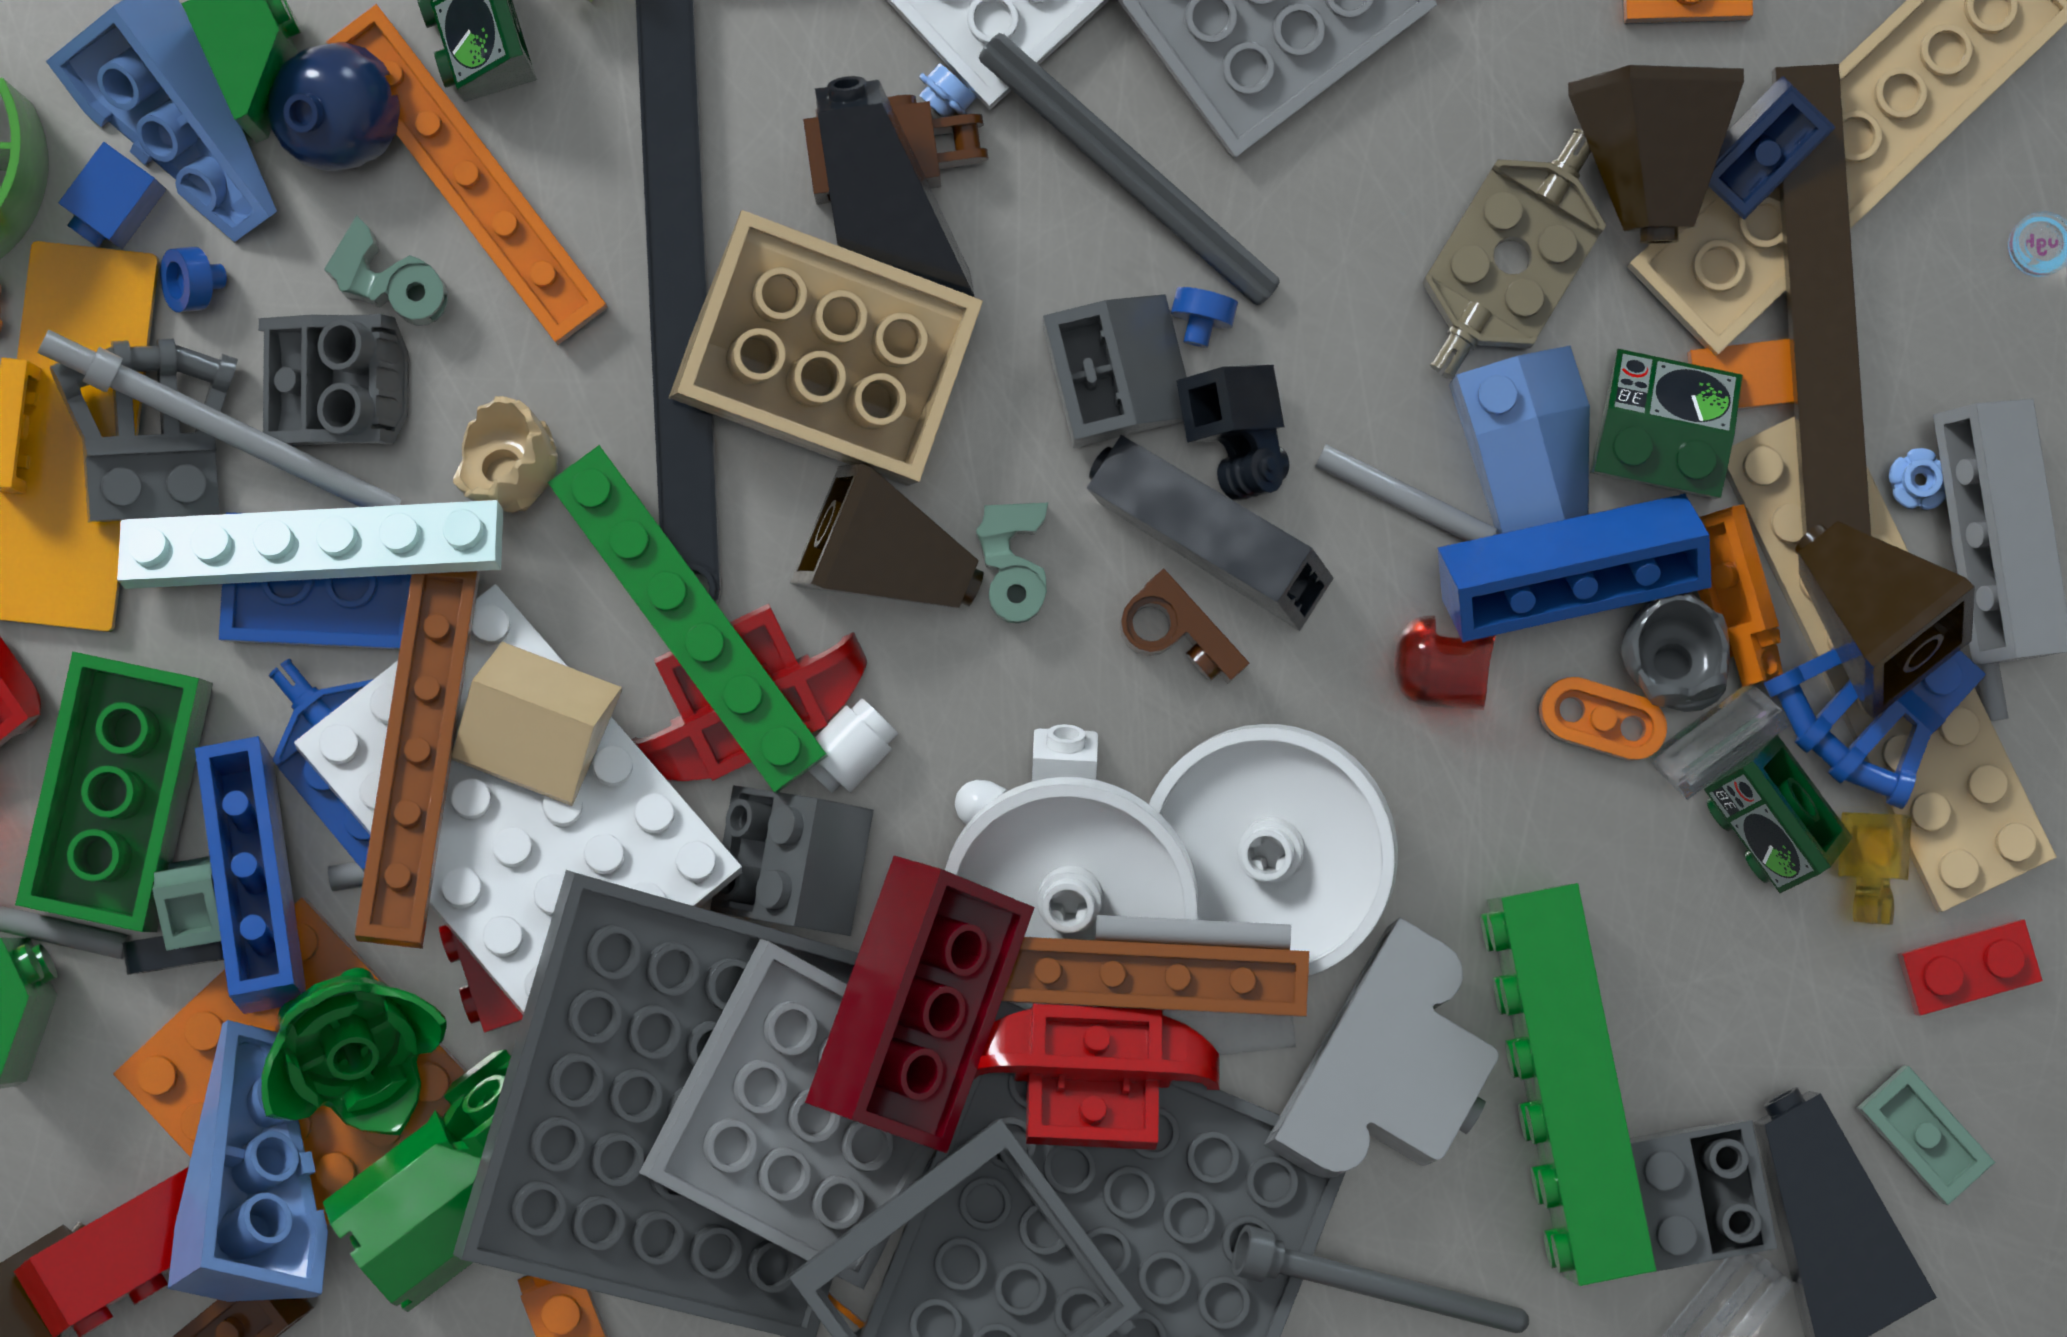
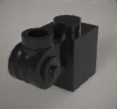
M1274 365L1224 366L1176 380L1187 443L1219 441L1227 451L1228 457L1221 460L1217 469V479L1225 495L1232 500L1242 501L1277 491L1289 472L1290 464L1286 451L1279 446L1276 430L1285 426Z

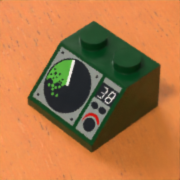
M417 0L426 27L430 28L437 25L444 48L434 51V56L444 87L456 85L457 91L464 102L537 80L513 0Z
M1617 349L1590 473L1711 499L1721 498L1735 436L1743 375Z
M1778 734L1716 775L1704 788V791L1709 796L1707 806L1713 818L1724 830H1734L1748 849L1745 851V858L1751 870L1762 882L1768 883L1771 881L1779 893L1791 889L1829 869L1853 838Z

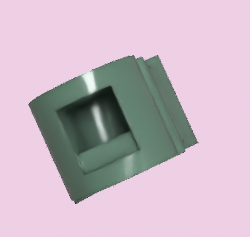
M356 216L324 271L337 281L339 290L348 299L362 300L379 308L390 301L393 309L401 318L416 326L429 325L437 321L445 313L448 305V291L439 275L430 265L411 255L396 262L383 272L375 273L370 270L369 265L380 249L374 233Z
M1048 502L984 505L983 521L976 529V536L983 551L985 566L999 571L990 584L989 601L991 609L997 617L1008 623L1019 624L1035 617L1041 609L1047 593L1044 568L1014 555L1010 546L1011 540L1016 534L1035 535L1045 521Z
M210 856L169 863L168 870L154 872V886L152 890L166 951L221 941Z

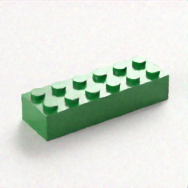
M1565 884L1487 899L1489 913L1480 914L1482 935L1487 951L1498 952L1502 976L1493 977V989L1500 1015L1507 1014V1016L1511 1017L1515 1039L1505 1040L1506 1054L1511 1075L1513 1078L1519 1077L1520 1080H1523L1528 1102L1518 1104V1113L1525 1141H1532L1537 1146L1540 1165L1531 1167L1530 1170L1538 1205L1544 1204L1546 1209L1550 1211L1553 1229L1543 1231L1549 1265L1551 1269L1557 1268L1564 1278L1578 1286L1655 1272L1656 1266L1579 884Z

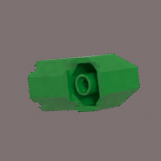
M506 1049L492 1052L451 1083L444 1094V1098L451 1106L443 1118L434 1110L425 1125L323 1201L330 1225L338 1237L341 1239L350 1231L352 1232L349 1239L355 1250L350 1255L358 1267L391 1304L395 1306L401 1304L402 1310L406 1312L412 1310L473 1263L459 1259L453 1255L510 1062L511 1055Z

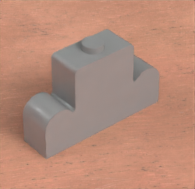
M1398 918L1386 928L1263 1146L1310 1174L1321 1178H1330L1358 1166L1363 1161L1370 1146V1136L1415 1163L1426 1166L1446 1155L1459 1130L1467 1134L1472 1129L1486 1103L1478 1095L1497 1063L1499 1053L1492 1045L1434 1011L1435 1008L1452 999L1459 991L1463 980L1462 964L1457 954L1451 948L1402 918Z

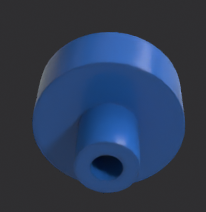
M199 247L169 249L165 252L161 262V288L168 306L173 311L204 310L211 301L213 290L223 289L226 286L227 274L222 264H210L207 256Z
M1177 287L1171 314L1188 321L1183 342L1196 347L1208 348L1213 327L1223 329L1233 327L1238 301L1212 291L1191 287Z

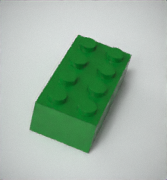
M72 651L15 903L16 906L139 932L157 933L160 921L152 890L154 886V872L168 870L169 863H172L174 860L196 762L195 748L199 747L213 686L212 682Z

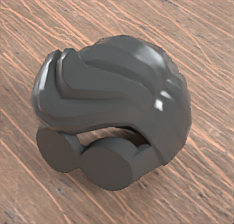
M1690 592L1645 603L1631 620L1621 646V655L1625 668L1634 683L1644 691L1647 699L1655 706L1691 712L1702 711L1718 702L1726 691L1730 660L1728 627L1723 614L1716 613Z

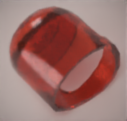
M1435 615L1420 616L1412 619L1400 632L1395 649L1394 673L1401 693L1408 700L1419 705L1484 710L1490 659L1497 635L1462 642L1460 637H1446L1437 634Z

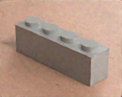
M2034 399L1975 403L1933 414L1957 570L1959 575L1966 577L1975 586L1972 641L1969 643L1972 662L1976 665L2033 659L2067 652V605Z

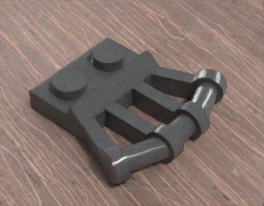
M157 339L156 346L130 347L128 340L112 341L111 347L106 349L122 357L121 364L136 372L157 371L158 382L176 391L177 372L210 382L204 404L220 412L238 361L237 358L221 354L219 359L176 345L174 339ZM60 363L50 366L54 382L82 438L88 523L220 514L215 437L198 429L195 430V433H180V421L160 412L161 434L135 435L133 398L114 389L116 436L102 437L81 394L80 388L89 385L82 381L85 375Z

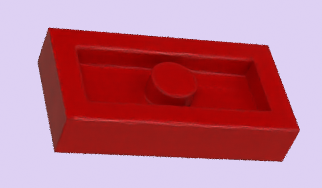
M2025 919L2015 920L1897 954L1914 1014L1918 1016L2043 981Z

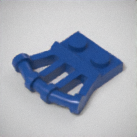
M1834 647L1830 651L1764 683L1770 697L1777 695L1797 736L1794 742L1804 752L1808 753L1813 750L1831 767L1828 773L1839 784L1847 781L1886 796L1887 804L1903 809L1913 791L1916 774L1930 736L1946 721L1945 719L1983 679L1986 673L1963 652H1957L1879 714L1848 748L1830 732V729L1858 698L1850 679L1817 716H1815L1800 686L1804 681L1842 663ZM1902 716L1912 724L1895 772L1864 761L1869 752Z

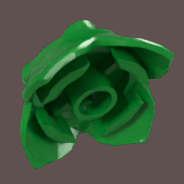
M352 968L343 972L340 976L314 984L297 998L286 1002L279 1009L278 1022L280 1029L266 1057L261 1074V1099L265 1115L274 1119L296 1121L310 1117L320 1106H327L346 1125L360 1131L400 1136L419 1101L421 1080L417 1058L420 1054L432 1053L442 1043L447 1029L445 1016L435 1006L419 996L398 988L389 987L386 983L375 980L372 973L364 968Z

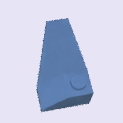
M122 0L46 60L47 64L88 117L100 127L108 122L111 123L133 142L130 149L131 154L144 165H147L152 160L155 161L176 179L177 193L232 241L236 242L277 212L243 130L234 120L186 12L178 0Z
M1571 346L1518 355L1457 374L1449 383V387L1493 525L1497 528L1496 534L1589 515L1590 405Z
M230 1020L222 1024L175 1223L168 1289L227 1302L313 1298L322 1294L328 1229L324 1210L317 1211L310 1175L316 1172L312 1152H305L299 1120L286 1121L266 1117L261 1099V1074L266 1057L278 1032Z

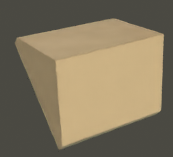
M501 642L471 682L452 753V760L573 806L621 695L622 687Z

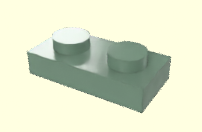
M1903 1065L1857 1107L1862 1115L1942 1204L1949 1205L1995 1163L1909 1066Z

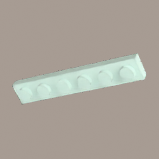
M497 500L121 520L117 580L125 589L501 570L503 508Z

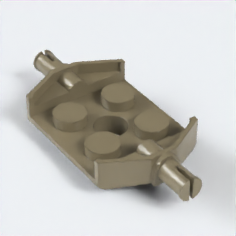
M1573 130L1572 136L1558 159L1552 162L1497 159L1422 283L1450 328L1446 333L1449 337L1435 360L1430 364V367L1436 372H1440L1451 352H1454V357L1442 374L1453 380L1470 349L1474 350L1477 345L1531 348L1599 235L1605 229L1606 224L1579 180V171L1591 153L1586 140L1578 154L1574 155V151L1584 137L1582 130ZM1515 241L1524 246L1529 258L1526 270L1519 274H1508L1498 268L1494 260V251L1500 243Z

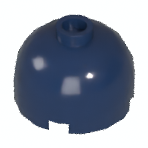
M337 42L308 47L286 61L280 68L270 88L267 109L271 129L286 152L303 165L325 171H338L360 167L385 153L397 133L401 109L398 95H392L390 84L385 78L390 73L381 60L364 47L346 42Z

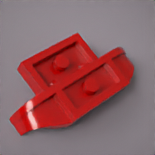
M769 603L730 622L811 733L827 726V722L847 702L867 665V658L854 632L842 637L836 645L812 658L806 654L796 659ZM669 651L655 658L656 667L680 716L670 720L671 726L643 738L635 737L631 740L664 778L676 781L702 779L714 781L751 763L752 761L673 653Z
M1033 1004L1032 1008L1007 1015L993 1023L974 1077L976 1079L978 1076L988 1073H1014V1081H1027L1026 1144L1155 1150L1158 1144L1159 1088H1169L1171 1081L1175 1080L1200 1083L1206 1086L1207 1090H1220V1057L1215 1047L1204 1036L1187 1024L1163 1015L1162 1010Z

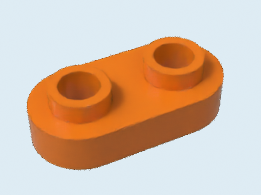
M1580 677L1561 679L1549 686L1540 700V720L1549 734L1559 740L1629 761L1647 758L1660 749L1666 738L1667 722L1659 706L1651 704L1645 697ZM1566 698L1575 699L1581 706L1582 713L1576 722H1568L1560 714V705ZM1626 717H1634L1642 725V734L1636 741L1626 739L1621 733V724Z

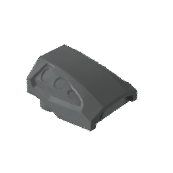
M312 314L259 318L258 331L264 332L263 433L291 446L341 443H395L408 416V350L395 317L383 314Z

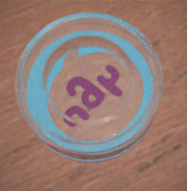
M2048 211L2032 213L2019 221L2012 229L2008 238V253L2013 264L2021 272L2033 277L2050 276L2067 265V221L2060 215Z

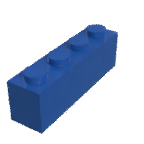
M1686 494L1438 547L1442 601L1462 642L1712 587L1709 533Z
M259 736L195 748L228 994L243 1014L279 1008L305 992L306 985L273 757Z

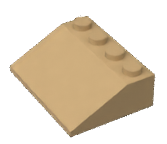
M741 210L689 339L669 398L849 465L864 464L873 468L882 477L908 486L920 482L983 300Z

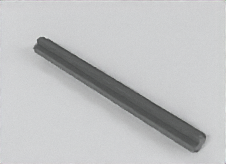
M998 33L982 49L979 60L984 66L1253 304L1260 305L1264 303L1274 293L1280 283L1278 276L1005 34Z

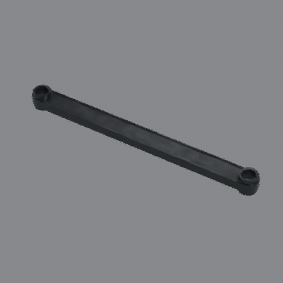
M636 0L659 527L693 573L700 574L708 580V593L718 605L721 596V571L713 414L669 398L689 339L708 294L694 0Z

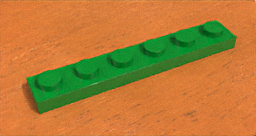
M600 445L547 482L775 794L828 756Z

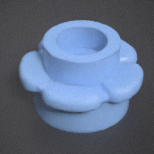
M941 63L928 76L923 73L919 76L920 80L927 85L919 96L924 101H930V107L941 117L952 116L955 112L958 115L967 114L965 110L977 98L968 87Z
M1925 448L1912 449L1905 458H1897L1890 467L1888 478L1891 483L1893 497L1900 505L1907 509L1921 507L1923 510H1931L1938 507L1946 498L1941 462L1935 458L1936 455L1933 451ZM1917 474H1923L1926 477L1924 485L1916 484L1915 476Z

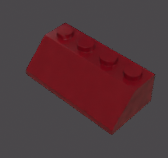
M893 856L805 1103L932 1149L948 1153L980 1058L985 1049L1035 907L946 870Z

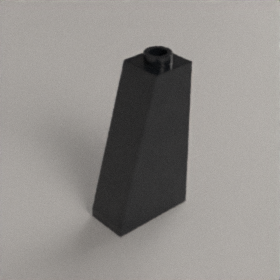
M846 76L832 80L828 83L827 87L815 88L817 114L837 246L975 297L969 267L880 81H866L859 76Z
M1120 435L1113 448L1106 447L1103 449L1091 467L1089 473L1091 482L1087 489L1101 505L1299 631L1334 579L1312 547L1123 435Z
M1795 1087L1764 1104L1768 1115L1755 1121L1754 1125L1804 1336L1869 1337L1936 1299L1934 1291L1822 1094L1808 1091L1802 1095L1798 1087Z

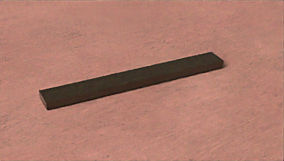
M1839 64L1775 67L1771 72L1772 85L1784 76L1836 127L1779 185L1803 536L1815 526L1824 525L1828 529L1837 521L1871 535Z

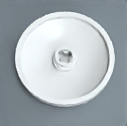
M1257 724L1230 729L1207 739L1184 755L1161 780L1150 800L1149 805L1170 824L1189 855L1197 882V920L1290 924V950L1310 951L1308 976L1328 969L1351 954L1374 929L1387 907L1395 884L1398 866V843L1392 813L1379 786L1362 764L1341 746L1323 736L1301 728L1280 724Z
M1080 777L1046 778L1023 784L1001 794L984 806L964 827L951 850L945 868L948 872L1035 907L1024 937L1096 940L1097 915L1197 920V882L1189 855L1179 836L1170 824L1144 800L1122 788L1098 780ZM1010 1002L1024 1009L1032 1008L1033 1004H1039Z

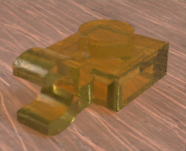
M1842 812L1841 822L1853 838L1839 856L1838 876L1856 878V891L1853 902L1854 922L1882 925L1893 924L1894 897L1890 888V879L1908 880L1912 816Z

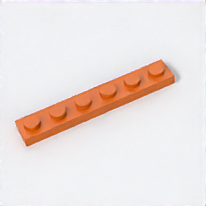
M377 4L326 41L327 44L346 42L364 47L384 63L390 73L385 78L390 84L392 95H398L401 108L396 135L557 345L561 344L608 308L594 287Z

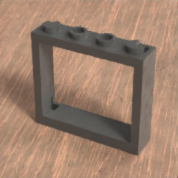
M1002 1119L994 1120L788 1275V1278L832 1337H857L821 1287L998 1154L1108 1302L1106 1306L1065 1337H1124L1136 1328L1131 1318L1140 1312L1142 1308Z

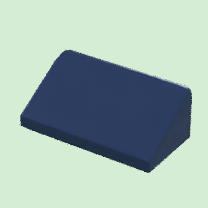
M1783 76L1727 131L1708 186L1745 220L1836 127Z

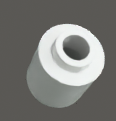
M861 698L852 709L846 705L815 737L828 756L808 771L831 793L840 785L851 793L892 750L888 744L897 736L898 732Z

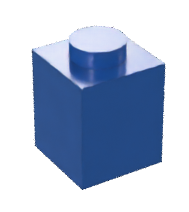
M103 141L58 203L74 215L67 226L97 248L107 239L123 250L167 189L153 176Z

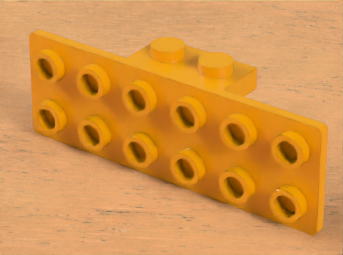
M35 241L31 244L17 359L1 357L0 620L103 632H111L115 627L120 587L117 575L121 521L88 523L82 438L50 371V366L58 362L37 352L48 329L95 352L99 347L103 349L111 347L112 341L128 340L130 347L149 346L159 270V258L152 253ZM91 385L80 388L101 436H116L113 389L109 387L107 392H103ZM133 399L135 435H138L142 403Z

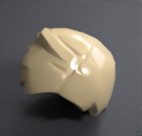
M495 396L492 402L477 408L476 419L470 421L466 427L462 443L463 459L454 475L453 483L463 492L465 497L472 501L497 500L505 512L526 511L549 486L547 482L554 478L558 469V454L550 428L545 421H539L531 409L520 400Z

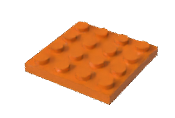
M301 897L294 904L306 990L316 983L340 976L343 972L352 968H364L372 973L375 980L385 983L306 897ZM224 969L120 1066L113 1075L191 1158L222 1024L230 1020L278 1032L280 1029L278 1012L281 1007L243 1014L229 997ZM442 1043L432 1053L420 1054L417 1058L421 1080L419 1101L400 1136L360 1131L346 1125L327 1106H320L310 1117L299 1120L305 1152H312L316 1171L310 1175L317 1211L324 1210L327 1226L330 1222L323 1205L324 1200L425 1125L434 1110L442 1118L445 1116L451 1105L444 1098V1094L451 1083L466 1073L467 1070Z

